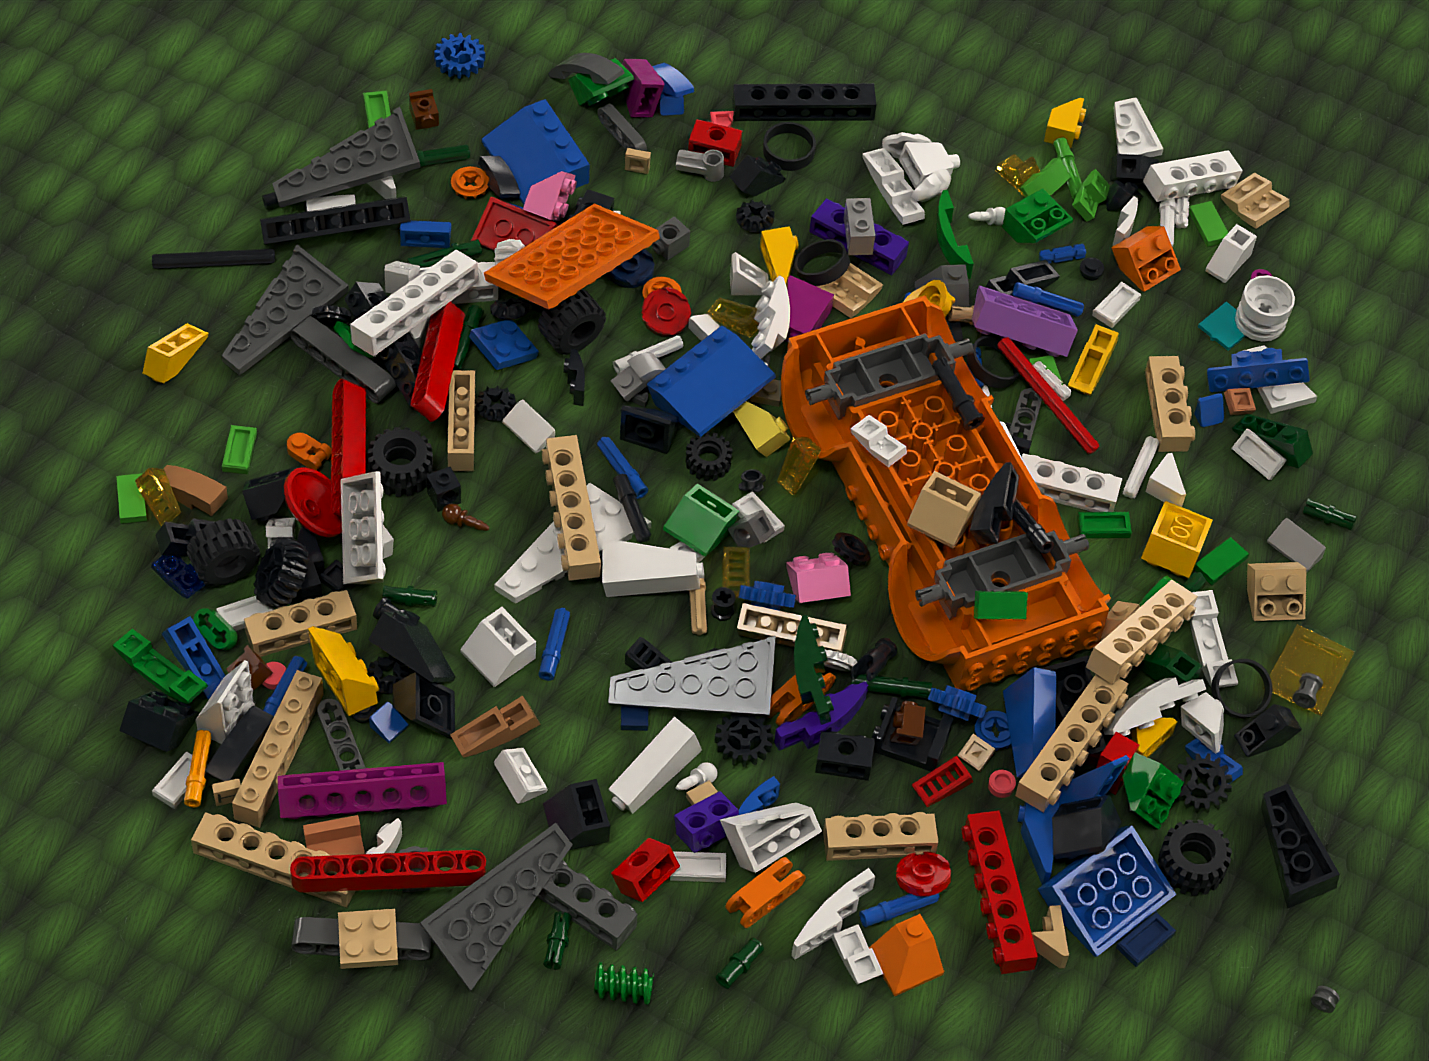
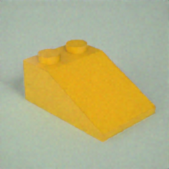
M1165 501L1141 559L1146 560L1152 566L1168 569L1177 576L1189 578L1211 526L1212 519Z

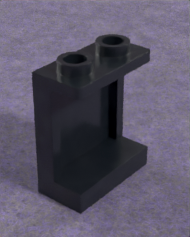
M892 697L890 705L884 704L880 716V719L883 720L882 725H876L872 735V739H875L874 752L932 772L937 768L952 729L954 716L944 713L942 719L938 720L925 715L923 738L916 746L891 742L890 736L896 730L893 727L894 714L901 709L897 705L898 698Z

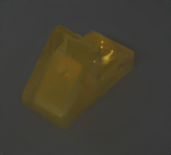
M1013 154L997 164L996 171L1023 196L1024 194L1020 187L1032 174L1040 173L1033 156L1023 162L1017 155Z

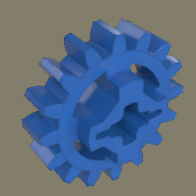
M459 33L458 37L450 34L449 40L442 38V44H436V50H434L436 67H440L441 73L448 71V77L453 76V74H457L458 79L461 78L462 74L470 77V72L477 74L478 68L484 67V45H479V39L472 41L471 35L464 38L462 33Z
M755 581L754 587L741 585L738 598L750 600L751 605L780 611L781 606L794 608L796 595L783 592V585Z
M946 685L945 691L931 688L928 700L940 704L938 711L967 721L970 715L983 719L987 706L975 702L977 695Z

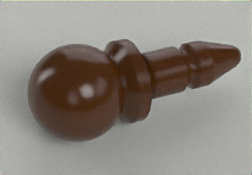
M448 504L442 510V517L449 524L457 523L461 527L464 523L477 530H489V526L486 523L470 515L467 516L468 510H462L457 504Z

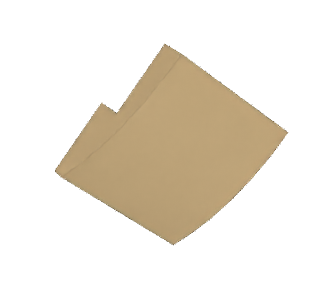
M1253 173L1221 194V199L1243 221L1255 229L1289 207V199L1273 191L1272 182L1256 173Z
M850 263L849 268L840 278L829 284L816 287L834 294L833 307L852 318L872 301L882 289L883 284Z

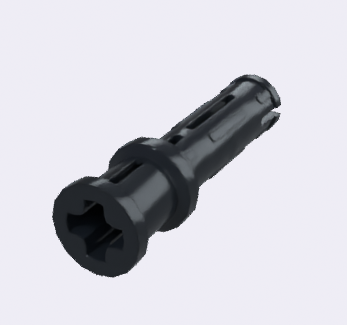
M942 357V363L940 359H937L932 363V368L951 397L954 412L960 415L964 422L963 427L965 430L977 428L984 422V415L979 413L975 407L974 398L967 395L947 359Z

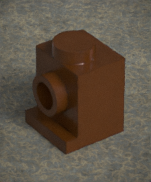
M428 89L409 93V109L415 129L439 126V112L434 100L433 90Z
M247 645L244 648L245 652L226 670L230 673L244 660L248 661L251 674V688L254 691L273 672L263 659Z
M911 701L902 702L901 709L894 714L893 727L896 730L890 736V741L916 746L923 738L926 707L918 706L917 703Z

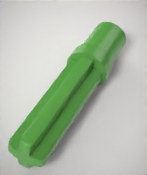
M1058 138L1054 141L1053 145L1057 158L1060 157L1071 175L1066 182L1072 198L1075 199L1082 186V182L1067 139Z

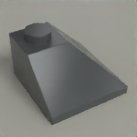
M941 265L914 282V288L917 290L932 280H940L945 284L950 295L955 298V303L952 306L969 307V282L966 265Z

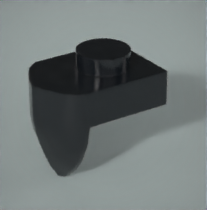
M1115 180L1107 193L1106 209L1107 211L1117 210L1128 203L1133 196L1138 198L1139 203L1144 196L1137 191L1139 188L1132 181Z

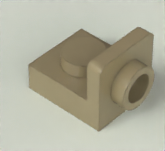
M773 379L750 397V401L779 407L781 381Z

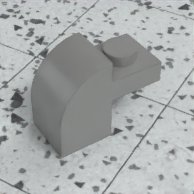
M641 353L630 358L627 361L630 366L613 378L611 382L622 397L629 401L643 390L648 382L666 368L653 353Z

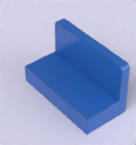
M431 221L401 223V246L450 247L451 223Z

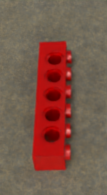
M1000 811L967 815L965 826H962L963 841L968 842L969 864L975 868L974 885L976 890L981 892V912L983 915H987L986 931L988 939H993L995 947L992 950L994 963L996 965L999 964L1001 974L1034 970L1038 955ZM981 842H988L990 845H983ZM991 865L994 866L996 869H989L987 866ZM993 890H1000L1003 894H997ZM999 914H1005L1009 918H1002L999 916ZM1005 939H1012L1016 943H1008Z

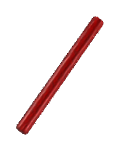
M1009 337L1003 338L997 344L1001 352L1086 453H1094L1099 448L1098 442Z

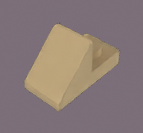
M1061 905L1049 906L1047 916L1043 917L1042 920L1043 932H1032L1036 952L1058 968H1065L1069 952Z

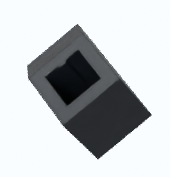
M1116 154L1111 158L1110 182L1130 180L1133 183H1144L1143 180L1150 165L1158 164L1159 160L1143 155Z
M749 155L743 159L729 176L742 192L757 196L786 180L780 171L782 169L778 164L773 161L767 162L759 156L755 158Z
M1273 704L1234 736L1245 755L1251 757L1282 746L1299 733L1302 728L1289 708Z

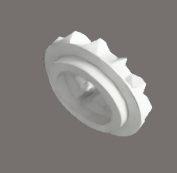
M825 650L828 661L824 662V666L850 672L857 663V660L852 656L838 651Z

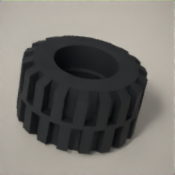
M581 289L575 295L560 302L558 306L549 310L545 308L539 317L538 329L557 353L568 355L569 353L571 354V349L582 350L599 336L606 322V313L588 291Z
M394 427L392 431L386 429L383 435H376L375 441L372 440L370 443V449H368L369 473L380 472L383 490L389 496L392 493L396 497H401V494L411 496L414 491L418 493L422 491V486H427V475L433 473L431 444L428 443V439L425 436L421 437V432L417 430L412 432L411 428L405 427L404 430H401L400 427ZM396 459H407L411 461L410 463L405 465H395L390 463L391 461Z
M238 519L219 520L205 526L204 529L196 533V536L191 538L190 543L187 545V555L200 581L211 586H223L243 578L258 564V558L261 554L245 522H241Z
M1192 819L1186 820L1184 825L1179 822L1174 828H1170L1164 838L1158 855V866L1167 881L1171 882V887L1173 889L1176 887L1181 889L1179 893L1186 894L1187 891L1191 892V896H1197L1198 892H1201L1202 895L1208 894L1210 889L1214 891L1218 888L1219 883L1221 884L1231 861L1232 851L1231 848H1228L1230 842L1228 838H1222L1224 833L1220 829L1216 831L1214 829L1215 825L1211 823L1207 826L1203 824L1204 821L1197 820V823H1193ZM1182 852H1197L1206 859L1207 863H1192L1185 859Z

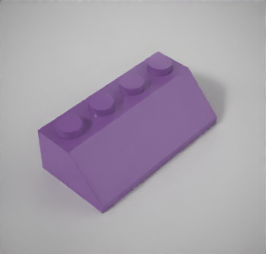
M980 285L977 289L972 322L978 332L986 335L994 333L999 335L1001 339L1009 337L1012 342L1013 340L1022 342L1023 346L1033 350L1037 347L1044 349L1047 354L1054 357H1059V355L1068 356L1078 331L1070 314Z

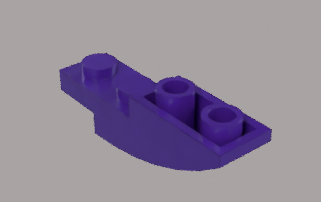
M866 681L860 684H851L836 694L830 693L825 695L830 696L834 711L830 712L831 722L821 725L817 712H809L801 719L781 724L776 729L774 739L778 750H783L802 741L807 749H810L819 744L821 731H840L856 715L864 703L868 689Z

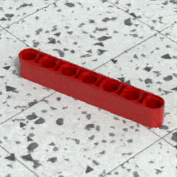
M451 301L430 317L411 399V406L430 422L435 421L445 409L465 313Z
M340 379L336 383L332 393L331 512L342 517L341 479L366 474V389L345 379Z
M478 850L306 856L293 860L290 866L293 888L298 892L304 893L470 886L486 874V858ZM477 866L479 868L476 870H470L468 867ZM442 867H449V868H451V869L448 870V871H442V870H440V868H442ZM414 868L422 869L420 872H413L411 870ZM386 869L394 870L392 873H384L383 871ZM359 870L365 871L364 874H356L355 872ZM331 871L337 872L336 875L332 876L327 875L326 873ZM303 872L309 874L305 877L298 876V874Z

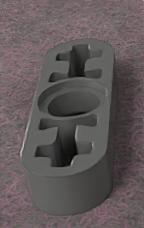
M607 104L598 109L599 120L626 151L627 148L647 152L644 139L612 104Z
M1032 388L1024 389L1020 393L1009 431L1012 436L1016 437L1021 432L1023 433L1022 438L1030 441L1042 399ZM1028 399L1033 400L1031 408L1026 407ZM1022 416L1028 417L1031 423L1023 424L1018 418Z

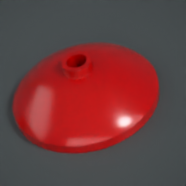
M301 467L293 470L284 482L285 500L292 515L304 528L314 534L323 537H336L342 533V517L331 512V480L324 474L311 468Z

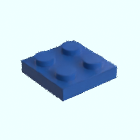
M504 320L472 329L469 335L470 339L496 370L536 359L539 352L513 320Z

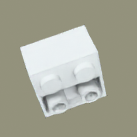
M501 607L479 623L461 648V653L493 687H496L536 659V641Z

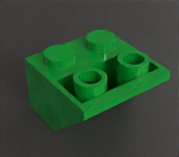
M614 58L611 61L619 65L625 73L610 84L593 83L590 74L582 73L574 75L568 81L579 106L585 103L591 106L606 97L610 98L629 88L628 83L634 80V76Z
M1042 188L1006 208L1002 228L1017 243H1037L1071 224L1073 218Z
M696 484L684 495L664 525L663 530L706 557L730 534L728 528L735 523L740 510L701 485Z
M1135 752L1122 776L1130 808L1151 826L1159 830L1162 823L1167 819L1174 800L1180 795L1184 782L1161 763Z

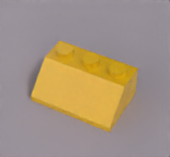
M314 626L308 628L314 663L347 715L350 716L377 704L376 692L379 691L378 684L373 676L369 677L367 675V668L363 660L356 658V652L351 642L346 643L340 633Z

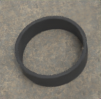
M795 122L778 123L770 127L765 133L763 154L768 162H775L782 170H800L812 162L815 155L816 140L813 133L804 125ZM792 133L806 139L812 149L806 156L790 160L773 154L769 150L767 143L776 135Z
M832 239L821 240L808 245L800 251L794 262L800 280L814 286L826 285L837 280L847 271L850 265V259L844 245ZM829 252L842 254L840 260L825 271L819 273L802 272L804 266L818 255Z
M985 335L978 338L973 344V354L967 355L968 367L973 375L982 383L994 388L1008 387L1020 373L1012 365L1014 375L1011 377H1000L992 374L981 365L976 355V347L988 346L1001 352L997 344L1002 339L994 335Z
M1236 659L1225 663L1216 671L1211 684L1213 698L1221 702L1225 714L1235 718H1246L1259 714L1267 707L1272 697V681L1268 672L1261 664L1250 659ZM1234 663L1250 665L1260 674L1264 682V698L1260 706L1249 714H1240L1232 711L1225 705L1220 696V678L1226 668Z

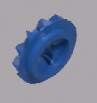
M989 711L984 714L983 719H977L974 729L977 737L995 748L996 751L1003 747H1009L1011 738L1006 713ZM994 724H996L997 730L1000 731L998 738L991 732Z

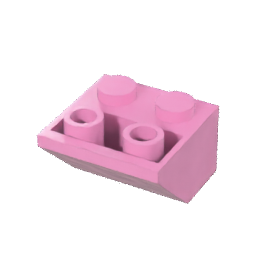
M561 171L532 185L523 210L550 220L560 221L561 217H565L569 204L566 203L569 194L572 195L576 188L577 181L574 180L576 175Z
M822 553L818 555L819 558L809 559L808 556H799L793 558L792 562H786L792 591L799 603L851 596L848 565L837 555L834 556V553Z

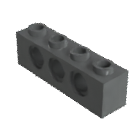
M563 860L537 896L557 911H561V914H564V912L569 913L572 916L573 922L616 951L637 927L638 914L629 904H622L613 898V895L608 890L598 888L592 884L586 875L576 873L570 869ZM565 883L567 886L558 887L556 884ZM587 898L590 901L580 902L578 899ZM609 913L612 916L605 918L602 917L601 914Z

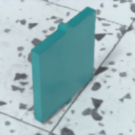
M1227 302L1198 324V328L1209 335L1212 341L1215 340L1228 351L1246 337L1237 327L1235 321L1237 310Z

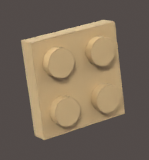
M395 909L338 912L341 969L398 965Z

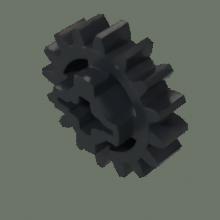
M731 714L730 719L727 717L722 718V724H717L714 743H717V752H723L724 760L732 758V765L742 761V766L746 767L747 761H751L755 766L757 765L758 758L766 759V753L771 752L774 735L771 734V725H764V717L756 719V716L753 715L737 716L736 714Z
M1196 753V760L1192 761L1191 758L1186 757L1187 765H1178L1180 773L1174 774L1184 783L1189 773L1191 775V780L1187 782L1186 786L1183 783L1181 793L1177 797L1179 801L1186 799L1184 803L1186 808L1193 804L1195 812H1198L1200 807H1204L1206 812H1210L1211 805H1214L1217 809L1220 808L1219 800L1228 801V796L1225 792H1232V786L1227 784L1232 782V775L1227 774L1229 771L1227 765L1220 767L1221 759L1219 757L1215 761H1211L1209 753L1205 759H1201L1200 754ZM1198 778L1203 782H1207L1208 789L1202 783L1198 784ZM1221 780V786L1216 793L1214 786Z

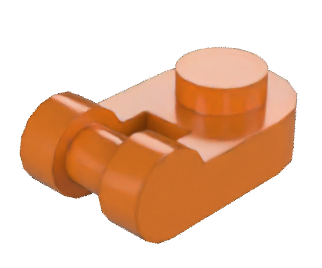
M295 433L287 440L288 454L308 468L318 470L322 466L321 462L331 457L330 446L325 443L321 444L305 433Z

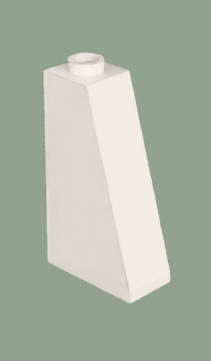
M603 539L602 584L606 597L700 589V579L704 578L703 563H698L696 553Z
M674 717L609 788L613 796L611 799L612 803L621 811L626 808L632 814L702 751L695 733Z

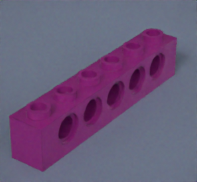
M444 763L278 776L280 818L298 819L302 816L313 815L325 817L329 814L337 813L350 815L361 811L381 812L385 809L397 808L408 810L412 807L421 806L434 808L447 804ZM415 786H422V787H423L422 789H419V790L412 789V788L415 787ZM389 788L395 789V790L392 791V792H386V791H385L386 789H389ZM367 791L366 794H358L357 792ZM332 793H339V794H340L339 796H336V797L330 796V794H332ZM305 795L312 796V798L304 799L302 797Z

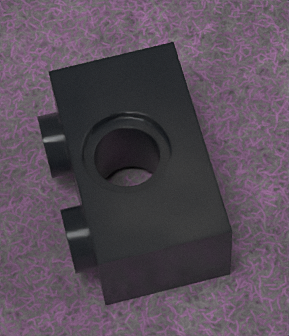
M821 731L815 773L869 781L875 739H869L862 735L849 736L835 731ZM841 752H846L850 755H843Z

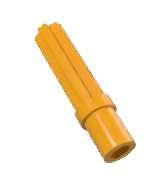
M198 730L196 732L184 804L189 807L200 806L202 792L205 788V770L212 738L211 732L208 730Z

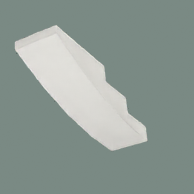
M881 148L863 153V159L873 180L902 225L925 219L924 209L917 201L911 198L914 190L904 179V170L888 151Z
M869 868L843 885L809 919L793 943L792 957L794 960L831 939L833 934L841 931L842 919L856 912L859 897L873 889L875 875Z

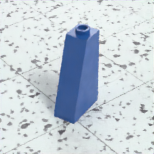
M1033 667L1003 690L1018 778L1024 776L1055 732V671Z

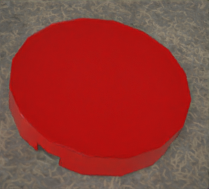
M664 287L654 290L644 299L641 309L642 320L647 329L652 333L663 337L674 336L682 332L688 325L691 315L690 305L686 296L676 289Z
M916 852L902 858L897 864L896 880L899 886L907 893L916 896L935 895L945 890L951 882L950 864L941 855L933 852H923V855H916Z

